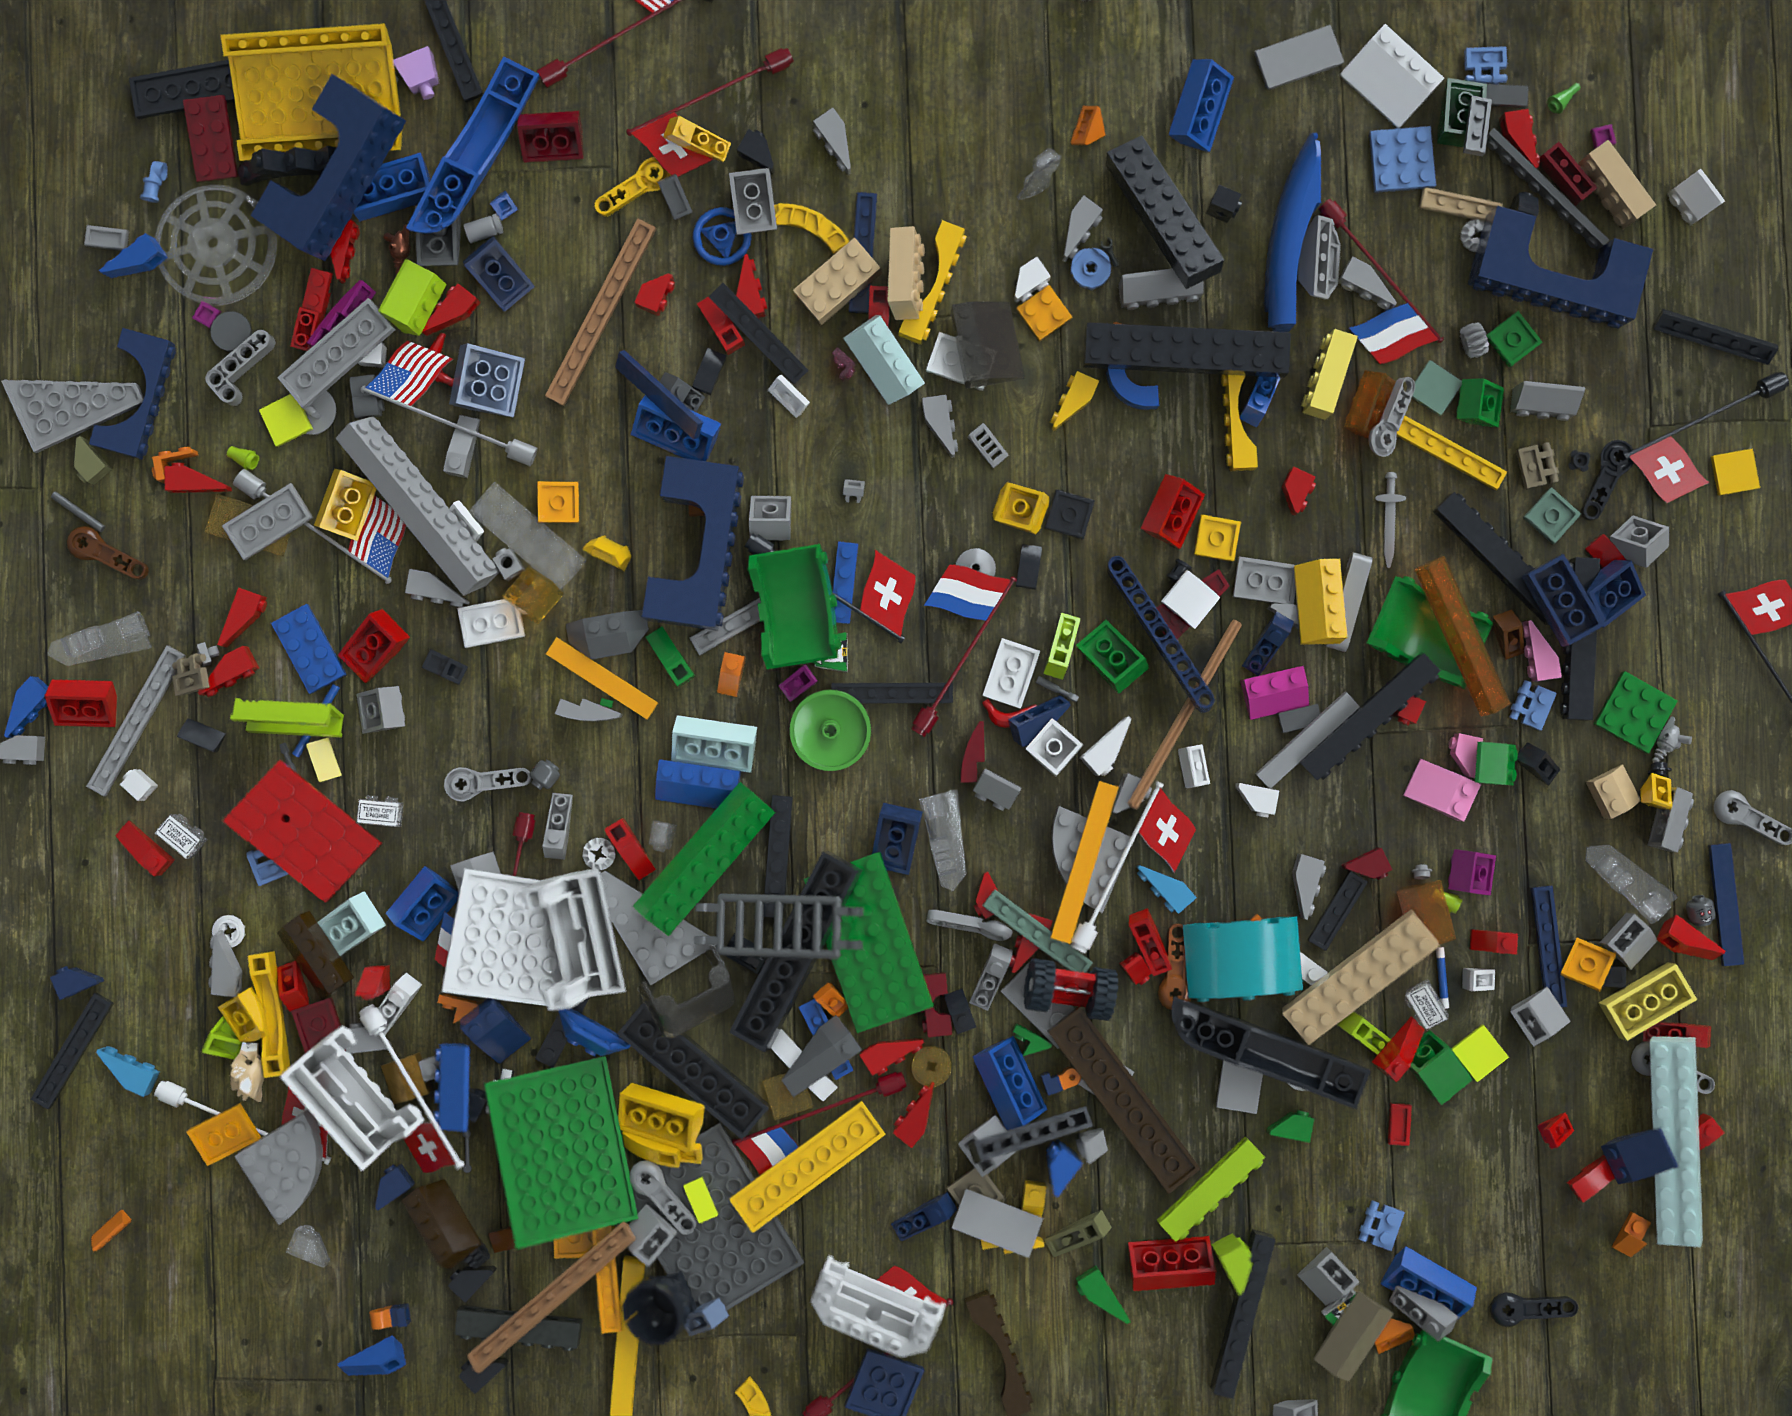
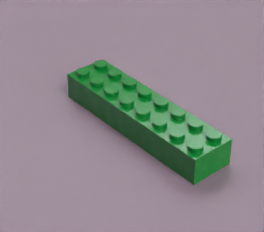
M739 782L635 902L633 907L646 920L669 937L776 812Z

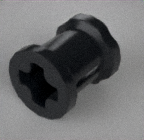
M1176 559V564L1172 571L1166 575L1174 583L1180 579L1186 570L1190 571L1192 568L1180 559Z

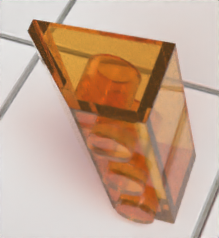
M1365 370L1360 379L1359 387L1344 427L1354 434L1368 439L1372 428L1380 423L1396 381L1385 373Z
M1441 880L1403 887L1397 891L1402 914L1404 915L1412 909L1437 939L1439 945L1456 939Z

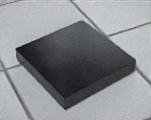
M1056 489L1045 529L1083 540L1095 500Z

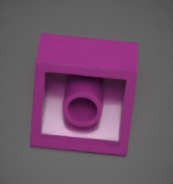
M1454 849L1451 857L1452 867L1448 878V889L1491 896L1496 855Z

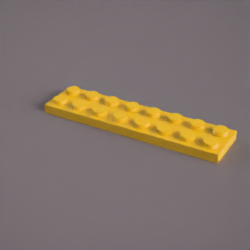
M860 1101L730 1197L729 1200L752 1233H754L886 1134L864 1103Z

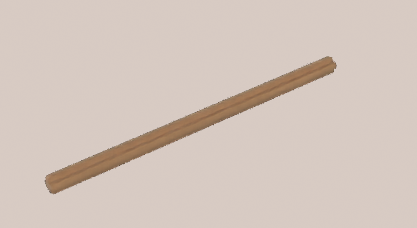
M1232 620L1201 674L1207 686L1242 626L1237 620ZM1197 682L1194 688H1197L1199 686ZM1189 697L1128 801V805L1133 809H1137L1195 709Z

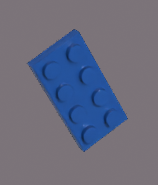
M305 604L271 623L309 694L347 675L309 604Z

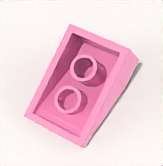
M1420 759L1403 796L1454 820L1465 821L1481 784Z

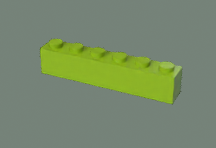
M1246 1137L1242 1138L1157 1219L1158 1223L1175 1241L1183 1240L1189 1234L1188 1230L1193 1225H1199L1204 1219L1203 1216L1208 1211L1212 1212L1219 1205L1218 1202L1223 1197L1227 1198L1231 1195L1235 1185L1243 1183L1248 1178V1173L1252 1169L1256 1170L1263 1164L1262 1160L1265 1157Z

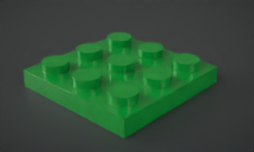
M1622 671L1594 725L1647 754L1651 751L1678 700L1628 672Z

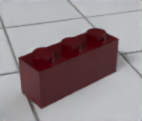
M1557 142L1540 157V166L1574 206L1578 205L1598 188L1560 142Z

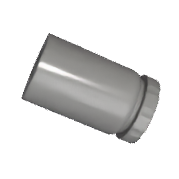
M497 214L464 224V229L470 243L503 233V227Z

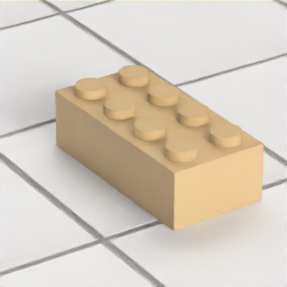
M1609 140L1590 152L1578 163L1598 187L1593 192L1598 194L1604 208L1612 213L1615 223L1623 229L1656 206L1655 202Z
M914 226L890 228L888 303L895 320L919 319V312L923 310L920 293H923L921 274H924V264L921 262V256H924L925 250L924 244H921V236L917 234Z
M854 237L793 291L822 325L861 290L879 277L882 271Z

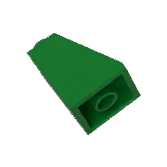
M1431 1030L1422 1036L1409 1069L1429 1094L1440 1105H1443L1473 1079L1451 1048Z

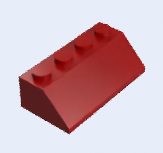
M1209 1236L1190 1237L1177 1241L1174 1239L1128 1242L1133 1291L1215 1285L1216 1270Z

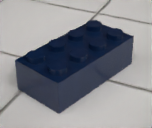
M1564 554L1556 556L1521 576L1562 647L1569 646L1604 626L1602 619Z

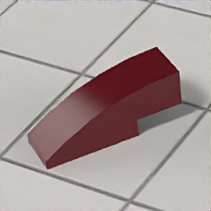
M984 721L978 722L966 745L961 765L960 783L977 782V762H985Z

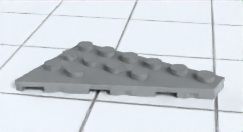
M6 379L1 381L35 453L94 427V425H99L140 406L144 400L143 393L137 383L18 381Z
M608 871L600 873L609 917L650 985L716 946L694 944V936L709 935L684 919L668 937L633 907L643 893L616 878Z

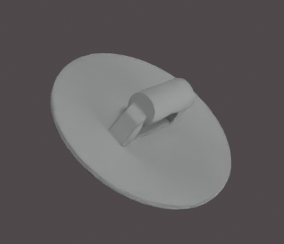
M327 391L304 409L313 430L305 434H319L326 431L332 425L336 416V405L333 397Z

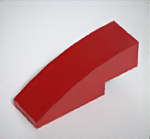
M1605 1155L1581 1169L1582 1173L1569 1180L1567 1184L1577 1199L1585 1202L1609 1184L1615 1177Z

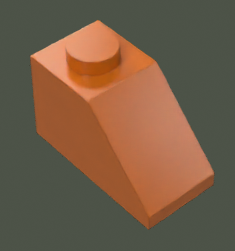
M724 652L717 693L737 697L746 657Z

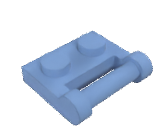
M251 850L246 853L258 886L289 875L271 859L259 864L258 858L265 856L259 850Z

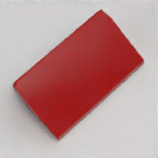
M1604 534L1599 535L1585 548L1593 558L1600 559V566L1602 568L1613 560H1626L1617 547Z

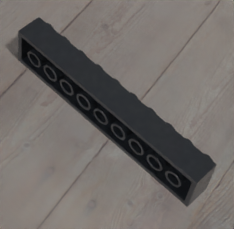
M1087 322L1084 337L1083 368L1285 378L1289 374L1291 333Z
M823 851L800 896H836L841 898V907H844L863 870L829 851ZM802 904L801 950H812L814 904ZM822 904L821 950L833 929V905ZM794 908L782 929V949H793ZM768 957L729 1033L763 1052L770 1050L817 958Z

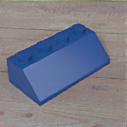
M1212 59L1192 60L1169 131V136L1180 144L1205 152H1210L1234 79L1230 73Z
M417 153L382 164L372 179V183L365 191L361 202L353 212L359 221L419 204L431 180L422 154Z
M645 395L638 405L631 435L685 459L707 462L717 440L721 423L692 411L703 421L699 438L693 440Z
M659 759L655 800L717 809L739 784L741 771Z
M1014 1036L987 1047L972 1056L1007 1131L1025 1126L1048 1110Z
M464 1043L439 1044V1049H435V1061H438V1070H435V1082H438V1090L434 1091V1102L438 1103L437 1111H434V1119L440 1129L467 1131L469 1047Z
M1406 1246L1394 1257L1381 1280V1285L1393 1292L1396 1286H1400L1442 1303L1457 1315L1458 1319L1473 1307L1477 1287Z

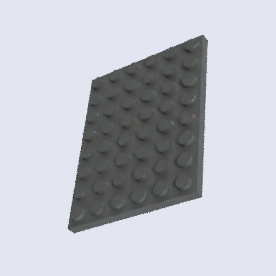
M719 1122L699 1134L695 1143L702 1145L703 1159L701 1164L681 1162L679 1168L656 1164L663 1172L666 1185L695 1218L696 1215L683 1185L703 1176L718 1212V1216L699 1223L696 1218L697 1225L690 1234H682L677 1229L676 1235L657 1258L667 1275L682 1270L697 1307L719 1298L727 1311L804 1264V1260L777 1216L752 1233L730 1202V1197L755 1180L732 1143L722 1123ZM643 1173L644 1177L642 1178V1180L644 1182H646V1180L650 1182L649 1178L651 1176L649 1174L645 1175V1173ZM633 1190L637 1214L648 1204L676 1228L650 1197ZM676 1205L671 1206L669 1211L676 1212L678 1207ZM682 1212L680 1215L678 1214V1217L676 1219L679 1220L680 1217L684 1215V1213ZM689 1219L682 1220L683 1228H692V1222Z

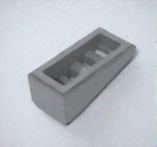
M984 423L968 435V439L992 468L1009 456ZM984 432L986 435L977 441L976 437ZM989 438L991 441L982 447L981 444ZM992 445L996 446L990 453L986 452ZM1000 451L1001 454L992 460L991 457Z

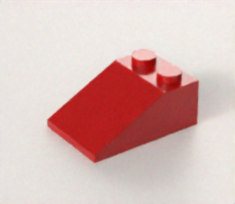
M381 609L368 614L338 656L364 683H368L402 649L410 636Z

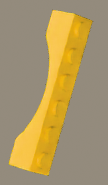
M942 220L935 238L939 260L936 282L931 292L923 301V310L919 312V319L903 320L899 330L900 337L920 345L923 339L927 340L931 330L928 328L930 321L934 322L938 310H935L937 302L941 303L945 294L942 291L944 284L948 285L952 277V273H950L951 266H956L959 259V254H957L958 248H963L967 238L964 235V228Z
M1222 375V386L1226 388V394H1223V405L1227 406V414H1224V425L1228 426L1225 444L1229 446L1226 463L1227 466H1230V471L1255 470L1258 467L1257 447L1245 433L1239 417L1238 396L1241 384L1245 376Z
M275 951L248 956L250 977L262 1006L266 1023V1036L262 1038L261 1056L264 1078L281 1076L290 1067L282 1001L279 998Z

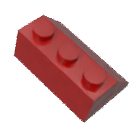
M1165 474L1141 529L1150 536L1181 549L1205 494L1183 478Z
M51 680L45 693V699L54 726L115 727L117 694L113 681Z

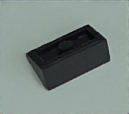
M188 718L178 732L177 737L212 752H218L226 733Z
M735 933L727 947H735ZM743 937V948H754V943ZM725 955L756 974L759 973L767 957Z

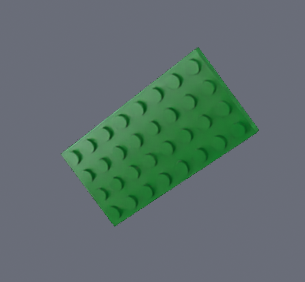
M880 852L849 862L863 871L844 907H860L864 909L863 916L841 915V940L863 941V947L858 950L840 949V957L832 959L857 1033L934 1007ZM809 877L804 879L805 885ZM833 929L826 941L827 948L832 951Z

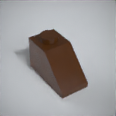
M1512 609L1493 616L1494 633L1505 660L1523 654V624Z

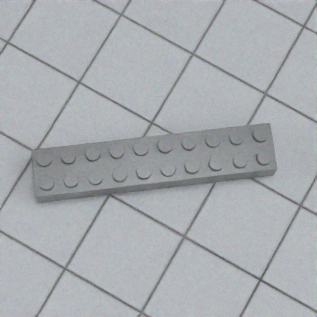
M374 416L349 423L336 437L337 441L463 596L487 586L500 572L495 563L485 554L482 547L476 543L469 531L459 522L457 516L450 511L444 500L437 495L431 484L424 479L418 468L411 463L405 452L398 447L394 439L385 431L381 423Z

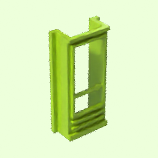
M235 698L233 715H231L230 719L232 721L247 722L246 731L248 733L342 738L341 730L344 715L331 703L326 705L260 700L258 702L252 700V702L246 700L244 702L241 699Z

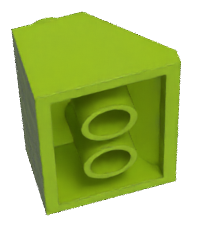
M405 259L378 312L403 333L420 336L447 284L433 272Z
M1232 1233L1211 1245L1229 1281L1240 1295L1244 1291L1252 1266L1249 1260L1252 1255L1241 1238H1236Z

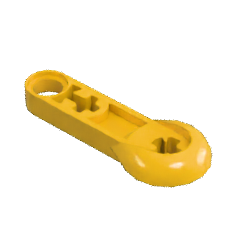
M654 157L646 159L640 165L635 175L599 197L595 202V209L600 215L609 216L645 192L661 190L658 181L671 175L662 168ZM655 169L656 172L660 170V172H658V178H655L654 176L652 178L650 177L652 175V170ZM619 191H621L622 193H625V194H624L625 199H623V200H621V198L616 199V198L619 196V195H618V192H619ZM612 196L613 199H616V200H615V202H616V205H615V206H614L613 202L610 200L609 197ZM603 201H607L610 204V208L605 212L599 209V205Z

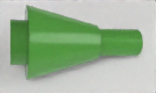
M1575 83L1568 90L1549 97L1547 100L1549 110L1557 114L1562 113L1572 96L1581 89L1580 85Z

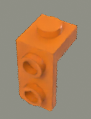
M182 447L178 449V452H159V456L152 457L154 464L152 474L154 478L161 483H165V466H168L167 462L198 456V451L191 449V447Z

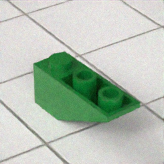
M663 626L646 636L659 660L678 687L696 677Z

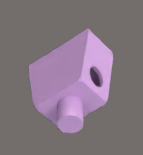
M428 46L394 59V65L413 94L421 92L424 100L434 97L432 86L437 85L439 80L434 57Z

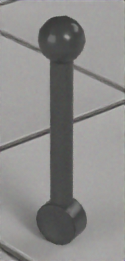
M467 1130L463 1132L465 1137V1166L463 1171L465 1173H469L472 1170V1166L469 1164V1137L471 1132Z

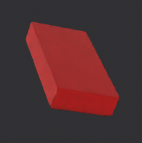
M1390 1103L1389 1145L1409 1146L1411 1104Z

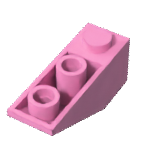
M1531 620L1522 622L1523 638H1525L1526 642L1524 654L1529 661V666L1527 667L1529 678H1531L1532 682L1561 678L1559 657Z

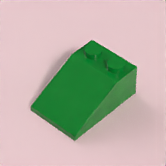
M1107 620L1076 645L1103 679L1118 694L1149 669L1146 658Z

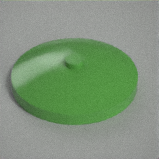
M822 690L806 697L795 709L790 723V738L798 756L808 765L824 771L841 770L854 764L866 751L871 737L870 719L863 705L852 695L839 690Z

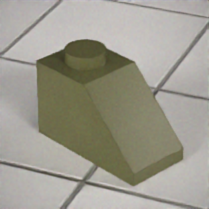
M81 436L76 438L74 468L78 471L77 476L84 483L88 482L95 485L112 468L97 450L89 444L87 439Z

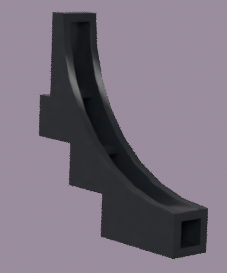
M327 145L317 151L294 147L286 152L262 148L252 153L250 160L239 165L240 185L249 186L260 181L287 176L322 175L337 147Z

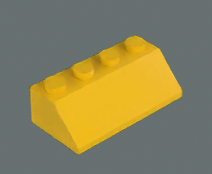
M1318 559L1295 565L1294 577L1300 644H1341L1347 638L1340 559Z
M631 1083L620 1093L618 1116L620 1130L685 1151H692L703 1124V1104L635 1083Z

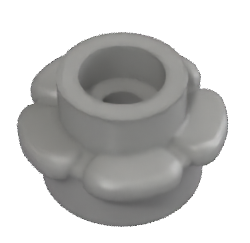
M1416 865L1415 869L1412 870L1414 879L1420 880L1429 879L1430 872H1432V869H1428V865Z

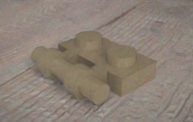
M1550 442L1542 444L1543 452H1539L1538 445L1516 450L1525 489L1547 484L1545 476H1549L1551 483L1559 482L1557 475L1559 470L1558 467H1555L1553 458L1555 454L1554 450H1551ZM1544 458H1545L1546 465H1547V469H1546V470L1543 469V465H1542V461H1541V459H1544Z
M196 653L190 655L189 658H180L172 664L173 669L177 670L178 673L172 676L175 696H183L209 688L207 668H200L202 662L206 661L205 654Z

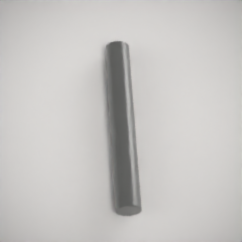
M58 492L52 493L51 498L97 531L102 532L105 529L102 523Z

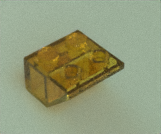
M528 566L502 597L525 617L539 624L564 594L552 580Z

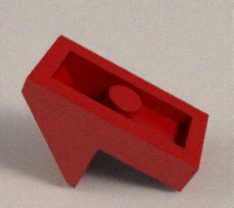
M1566 1112L1537 1126L1544 1142L1549 1144L1550 1149L1558 1148L1574 1132Z

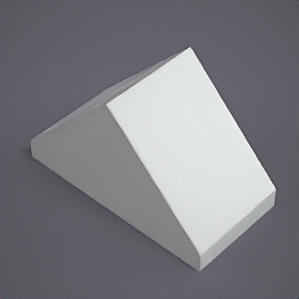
M1463 968V989L1469 991L1494 990L1495 969Z

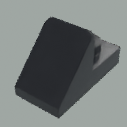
M963 988L945 994L944 998L957 1034L976 1028Z

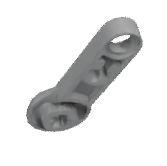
M1410 377L1397 379L1380 423L1370 431L1368 438L1369 446L1378 456H1389L1395 449L1397 431H1399L1415 391V382ZM1404 381L1407 383L1406 392L1403 389Z
M459 767L447 774L444 788L450 798L456 801H466L482 791L528 785L532 778L530 777V771L526 768L480 773L468 768ZM520 771H524L528 775V779L524 783L518 782L516 778ZM510 772H513L515 784L511 785V780L504 781V785L497 782L500 774H503L504 777H510ZM461 778L463 782L466 781L467 783L463 790H459L460 787H456V783H459Z
M1733 790L1724 791L1715 799L1714 812L1723 823L1744 825L1780 845L1792 844V829L1752 808L1741 793ZM1733 803L1732 807L1735 808L1734 811L1728 812L1729 808L1727 807V804ZM1763 823H1768L1769 827L1776 830H1765ZM1783 830L1789 833V839L1785 842L1780 839V833Z
M929 910L926 919L932 925L980 933L988 939L996 941L1007 940L1013 933L1012 929L999 921L982 922L983 918L940 910Z
M1649 1041L1637 1045L1631 1057L1635 1070L1646 1076H1651V1062L1648 1061V1064H1646L1647 1060L1644 1059L1645 1055L1649 1056L1650 1053ZM1697 1071V1091L1703 1094L1711 1093L1715 1087L1714 1080ZM1702 1079H1707L1709 1082V1086L1705 1090L1699 1087V1082Z
M640 1161L635 1164L630 1171V1182L633 1190L650 1197L679 1232L685 1235L692 1233L697 1225L696 1218L666 1185L660 1167L651 1161ZM643 1173H645V1175L649 1174L651 1176L649 1178L650 1182H648V1180H646V1182L642 1180V1178L644 1177ZM676 1205L678 1207L676 1212L669 1211L671 1206ZM683 1212L684 1215H682L680 1219L677 1220L676 1218L678 1217V1214L680 1215ZM689 1219L692 1222V1228H683L682 1220Z

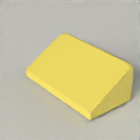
M329 738L306 744L319 782H325L342 776Z

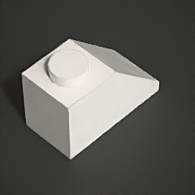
M1236 783V789L1251 811L1257 812L1256 816L1268 818L1269 814L1275 815L1279 795L1278 790Z

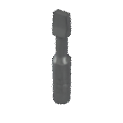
M1038 676L1035 682L1055 693L1066 696L1067 699L1073 702H1077L1079 698L1077 695L1061 689L1060 686L1041 676Z
M286 743L280 744L279 746L282 754H284L287 765L297 772L294 763L291 761Z

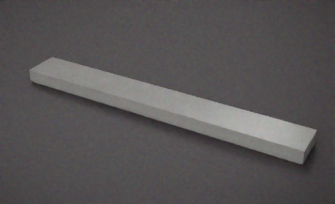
M168 645L165 647L86 787L102 796H107L171 684L172 676L177 673V670L173 669L172 664L178 659L186 657L185 654Z

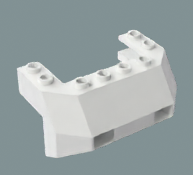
M598 869L573 872L541 880L522 889V899L526 905V910L541 904V907L546 908L550 919V931L554 937V950L558 956L559 971L562 974L563 980L544 990V999L549 1011L571 1008L589 996L626 992L600 871Z
M342 1026L330 1033L299 1058L282 1074L281 1078L363 1171L390 1144L408 1136L424 1119L421 1117V1112L411 1104L400 1110H395L393 1102L382 1095L380 1087L376 1083L371 1082L367 1077L366 1071L356 1065L353 1056L349 1052L344 1051V1049L350 1047L356 1041L353 1033Z
M829 1256L811 1300L824 1325L900 1357L928 1350L940 1322L945 1304H935L929 1301L930 1298L925 1297V1300L919 1299L848 1269V1263L843 1265L833 1261V1257Z

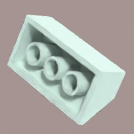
M873 316L843 338L888 405L906 397L925 384L881 316Z
M677 715L672 734L671 761L751 772L757 727Z

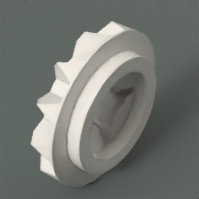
M1479 219L1470 220L1462 228L1461 240L1467 249L1476 252L1480 240L1478 237L1472 239L1471 237L1475 234L1474 230L1477 232L1483 230L1484 221Z
M595 838L588 841L585 845L582 857L585 864L591 869L604 870L613 863L615 849L608 840ZM601 846H603L601 853L604 854V856H606L607 858H605V857H603V858L600 857V858L595 862V860H596V859H595L596 855L593 854V852H591V850H592V851H594V850H595V851H598L599 848H601Z
M234 915L222 916L214 923L212 935L214 936L219 930L225 932L227 926L229 928H236L231 934L232 937L229 934H225L230 946L235 947L242 942L245 936V926L241 919Z

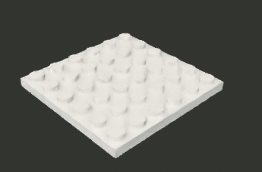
M463 869L442 992L548 1006L544 999V990L563 980L562 974L559 971L558 956L554 950L555 942L550 931V919L546 908L541 907V904L526 910V905L522 899V889L541 880Z

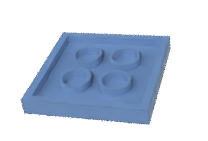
M1431 126L1378 130L1369 133L1374 192L1423 189L1424 187L1434 188L1436 186Z

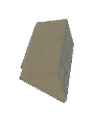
M1357 1291L1349 1306H1345L1313 1359L1334 1376L1349 1382L1394 1313L1360 1291Z

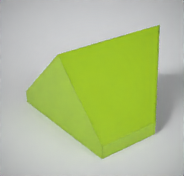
M224 1016L221 1017L210 1031L202 1052L235 1060L240 1052L242 1042L238 1040Z

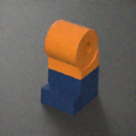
M1071 1066L1066 1067L1061 1073L1050 1076L1048 1072L1040 1074L1048 1096L1076 1086L1081 1080L1079 1073Z
M408 1303L386 1306L369 1312L372 1329L395 1326L404 1327L411 1322Z

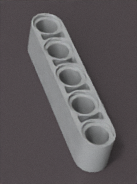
M1354 552L1351 553L1342 581L1347 638L1341 644H1325L1326 647L1346 652L1372 565V557Z

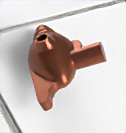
M404 225L403 230L398 231L394 236L390 233H385L384 240L390 243V254L395 258L393 263L396 264L394 265L397 268L396 274H398L404 259L410 253L411 246L409 245L407 225Z

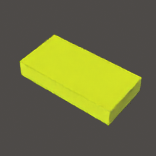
M703 1176L683 1185L699 1223L718 1216Z

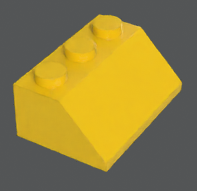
M334 469L314 526L358 541L374 498L376 487L371 481L342 470Z

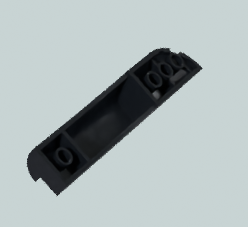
M1174 997L1172 1003L1173 1023L1180 1037L1194 1049L1357 1109L1371 1071L1370 1069L1269 1029Z

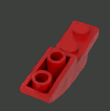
M311 268L303 305L299 307L291 347L308 351L311 348L307 341L324 319L331 295L329 288L333 273Z

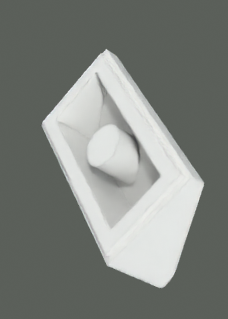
M1203 745L1178 749L1185 787L1192 788L1210 784Z

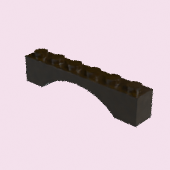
M987 1289L966 1297L965 1300L972 1321L992 1336L1003 1355L1005 1378L1001 1399L1007 1416H1019L1032 1411L1030 1404L1034 1402L1030 1391L1026 1392L1023 1384H1026L1023 1372H1018L1016 1367L1019 1361L1016 1353H1011L1009 1348L1012 1342L1009 1334H1004L1002 1329L1005 1323L1001 1313L997 1314L995 1310L998 1304L994 1294L990 1295Z

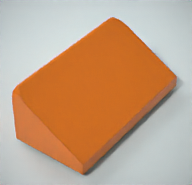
M120 1210L93 1234L91 1238L93 1251L103 1248L131 1222L132 1219L124 1210Z

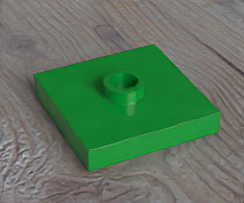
M1519 311L1486 335L1489 343L1509 368L1542 343L1541 339Z

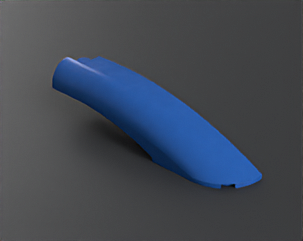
M502 58L467 124L447 154L442 157L406 229L417 233H433L448 227L458 218L482 183L511 134L540 78L538 73L510 59Z
M1317 133L1309 134L1294 162L1281 194L1271 230L1265 274V312H1268V328H1273V332H1289L1296 324V280L1301 247L1312 213L1321 203L1320 141L1315 140L1318 138Z

